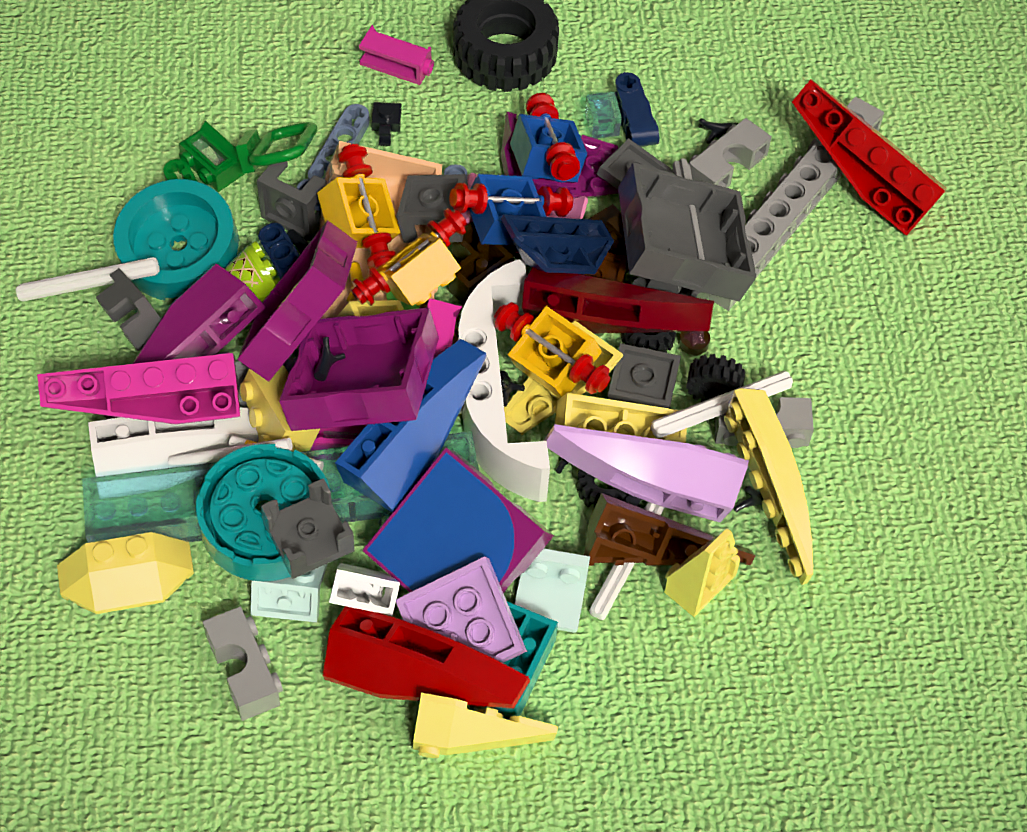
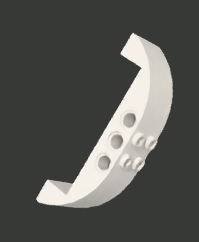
M518 259L505 264L483 279L470 294L462 310L458 340L463 339L486 352L487 357L459 413H462L463 429L469 449L480 467L494 481L507 490L527 499L547 502L550 474L547 441L508 443L494 316L500 306L511 302L518 305V314L521 316L524 314L522 302L524 281L527 274L523 259Z

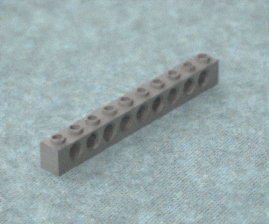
M854 97L847 107L879 131L884 112ZM817 138L809 145L806 155L804 157L800 155L797 158L792 171L789 174L785 173L781 177L777 189L774 192L769 191L760 209H754L747 219L745 231L751 246L756 277L843 174ZM711 294L708 297L709 300L714 301V303L728 311L737 302Z

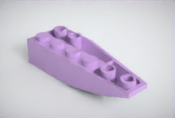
M554 424L544 441H547L548 449L608 485L656 505L716 522H721L733 509L749 460L738 458L734 454L717 452L707 449L702 445Z

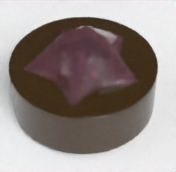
M708 331L680 333L679 345L685 353L697 356L708 350L710 343Z

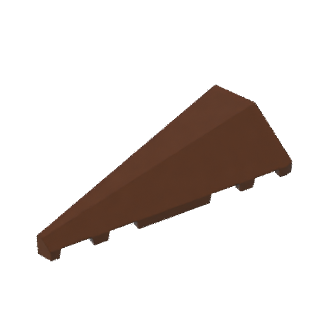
M601 493L588 523L584 556H590L589 566H594V563H613L615 566L624 565V563H644L645 565H674L679 563L681 565L690 555L715 536ZM735 544L734 547L738 550L736 555L740 557V563L751 565L756 555L752 550Z

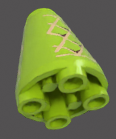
M254 241L246 246L224 269L245 283L256 297L263 302L280 279L278 277L273 280L272 277L277 275L268 259L261 261L265 254L257 241Z

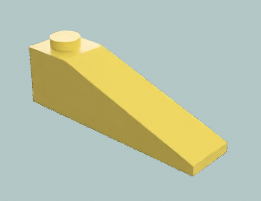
M566 393L557 400L556 425L686 443L687 435L686 428L665 437L656 438L651 430L652 421L680 410Z
M726 528L690 555L681 565L675 563L665 576L667 582L664 593L693 617L737 574L740 557L736 555L738 550L734 547L733 533Z
M421 693L413 749L419 750L418 754L423 757L439 758V754L454 755L553 741L556 737L558 726L522 716H511L510 720L503 719V715L498 713L496 709L487 707L484 710L473 711L467 708L468 702Z

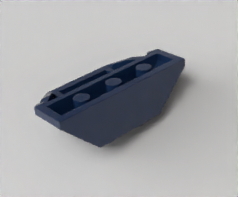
M503 214L501 218L524 263L547 273L595 274L614 243L602 220Z

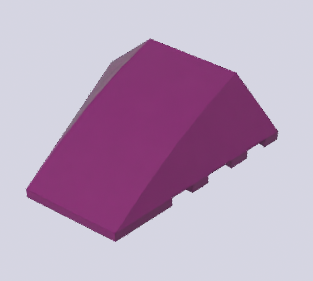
M507 112L501 149L504 175L522 176L510 145L518 120L516 119L517 114ZM582 135L581 139L586 148L587 156L578 182H557L544 178L533 179L537 192L540 187L548 186L552 189L553 193L559 187H566L570 194H572L573 199L581 196L592 198L619 194L618 189L597 175L600 166L618 149V145Z

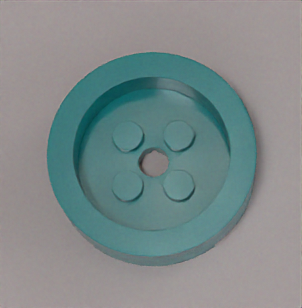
M186 179L162 181L141 190L121 210L113 233L115 251L121 264L153 257L158 260L159 273L154 276L134 279L131 282L146 295L160 300L178 298L216 263L225 268L237 256L240 242L235 221L224 198L213 188L203 183ZM174 241L187 242L186 247L182 250L176 251L172 249Z
M257 444L243 447L229 453L213 465L205 475V481L196 499V514L202 541L211 558L227 572L247 580L264 582L291 577L264 526L262 512L255 509V506L263 500H277L280 511L309 498L308 486L311 483L324 478L329 487L328 481L318 465L297 450L292 452L276 448V444Z

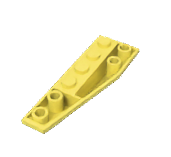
M742 388L734 390L726 415L724 416L726 427L730 433H734L738 441L737 451L740 458L749 460L748 466L751 470L749 472L750 481L755 490H760L764 499L762 501L764 513L768 519L772 518L776 526V540L781 548L785 547L788 553V566L792 575L799 578L801 585L807 584L813 575L812 535L803 484L791 446L765 390Z

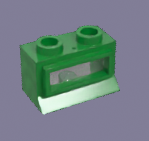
M206 120L199 131L179 143V158L188 163L205 185H210L217 192H220L245 175L243 174L235 146Z

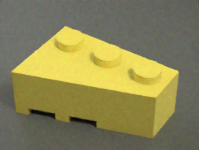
M281 366L269 382L253 370L248 369L244 381L240 384V396L243 401H246L250 410L249 421L251 426L257 430L258 442L291 438L293 444L291 451L297 450L307 456L320 429L290 430L279 402L289 375L285 366Z

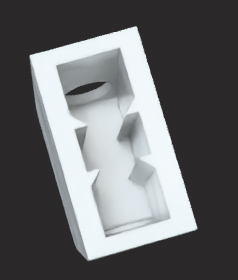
M339 563L329 603L392 616L400 582L381 571ZM385 586V594L382 597L383 588Z

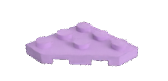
M487 557L480 558L396 599L404 621L453 639L502 663L527 652L490 559Z

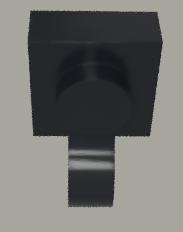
M373 103L372 131H379V146H391L392 131L400 132L402 103Z

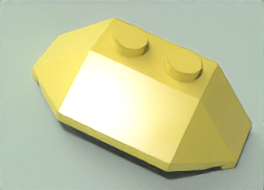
M154 532L85 543L57 565L61 597L71 600L78 606L95 614L163 603L186 579H189L194 574L189 542Z

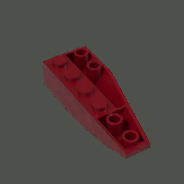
M533 267L524 281L522 309L524 314L530 313L534 316L535 320L547 306L569 322L577 321L594 334L710 331L714 301L582 274L547 273Z

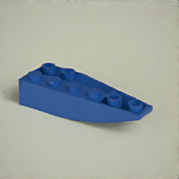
M460 339L433 359L417 419L367 424L335 462L343 482L389 511L394 512L437 459L487 357L486 352Z

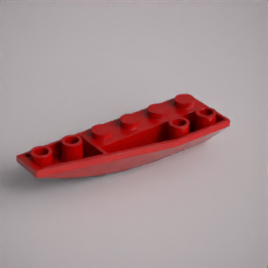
M812 79L808 81L792 101L860 197L906 236L946 191L947 188Z
M345 606L329 630L323 670L324 679L379 698L420 701L421 693L466 701L468 702L467 705L515 708L530 682L529 677L469 646L426 628L378 612Z

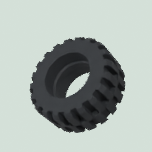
M466 0L465 5H461L458 9L453 23V55L455 62L469 80L473 78V82L481 87L486 85L489 90L504 89V92H512V89L518 88L519 91L527 89L529 84L534 86L542 81V77L548 76L552 67L555 66L559 39L558 18L548 3L544 4V0ZM499 34H510L524 40L513 44H501L488 38Z

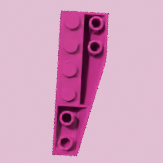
M233 353L37 374L40 406L45 408L168 424H184L240 417L238 381Z

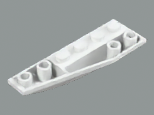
M240 407V417L184 424H168L122 417L88 422L99 495L107 496L162 487L211 469L216 463L171 469L168 460L171 456L227 448L232 435L258 443L257 430L251 426L249 421V408Z

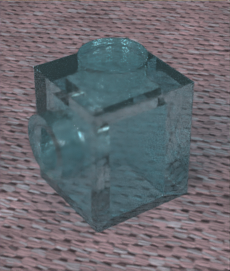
M615 92L587 95L585 116L591 137L598 139L619 136L622 117Z

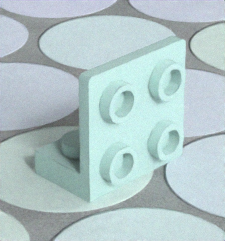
M543 549L527 570L520 575L515 605L557 621V630L576 633L579 625L590 556Z
M327 564L294 579L288 577L276 581H252L251 615L317 623L319 617L320 586Z

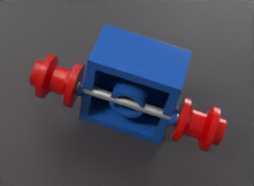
M536 93L526 103L528 115L519 114L510 142L522 176H531L532 179L544 178L557 182H578L587 151L574 121L559 119L558 110L555 107L553 98L549 94Z
M478 174L470 189L466 183L459 182L450 191L449 195L450 205L454 210L457 209L463 214L469 208L481 244L514 245L501 220L503 214L547 217L554 211L556 216L566 217L569 211L572 210L574 202L572 194H570L566 187H559L553 193L550 187L542 186L537 192L531 176Z

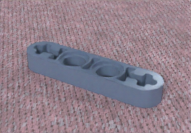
M352 104L344 110L309 169L308 179H311L313 176L322 178L324 170H327L330 163L326 160V157L334 154L340 141L337 139L339 136L350 135L352 139L347 141V143L359 144L369 127V111L365 106ZM352 119H356L354 126H352Z

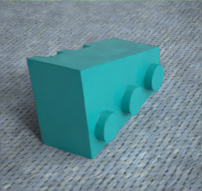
M507 601L527 652L504 662V664L528 676L530 682L515 708H488L498 710V713L503 715V719L510 720L511 716L521 715L556 641L558 622Z

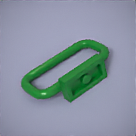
M303 122L284 126L267 132L262 138L259 137L257 129L246 131L235 146L243 174L255 172L257 167L282 163L300 157L305 153L318 131L317 125L312 122ZM301 135L295 146L265 154L273 142Z

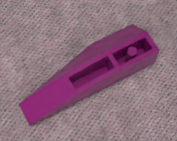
M216 263L169 306L132 364L216 355L266 307L245 283ZM103 415L106 419L119 418L114 416Z

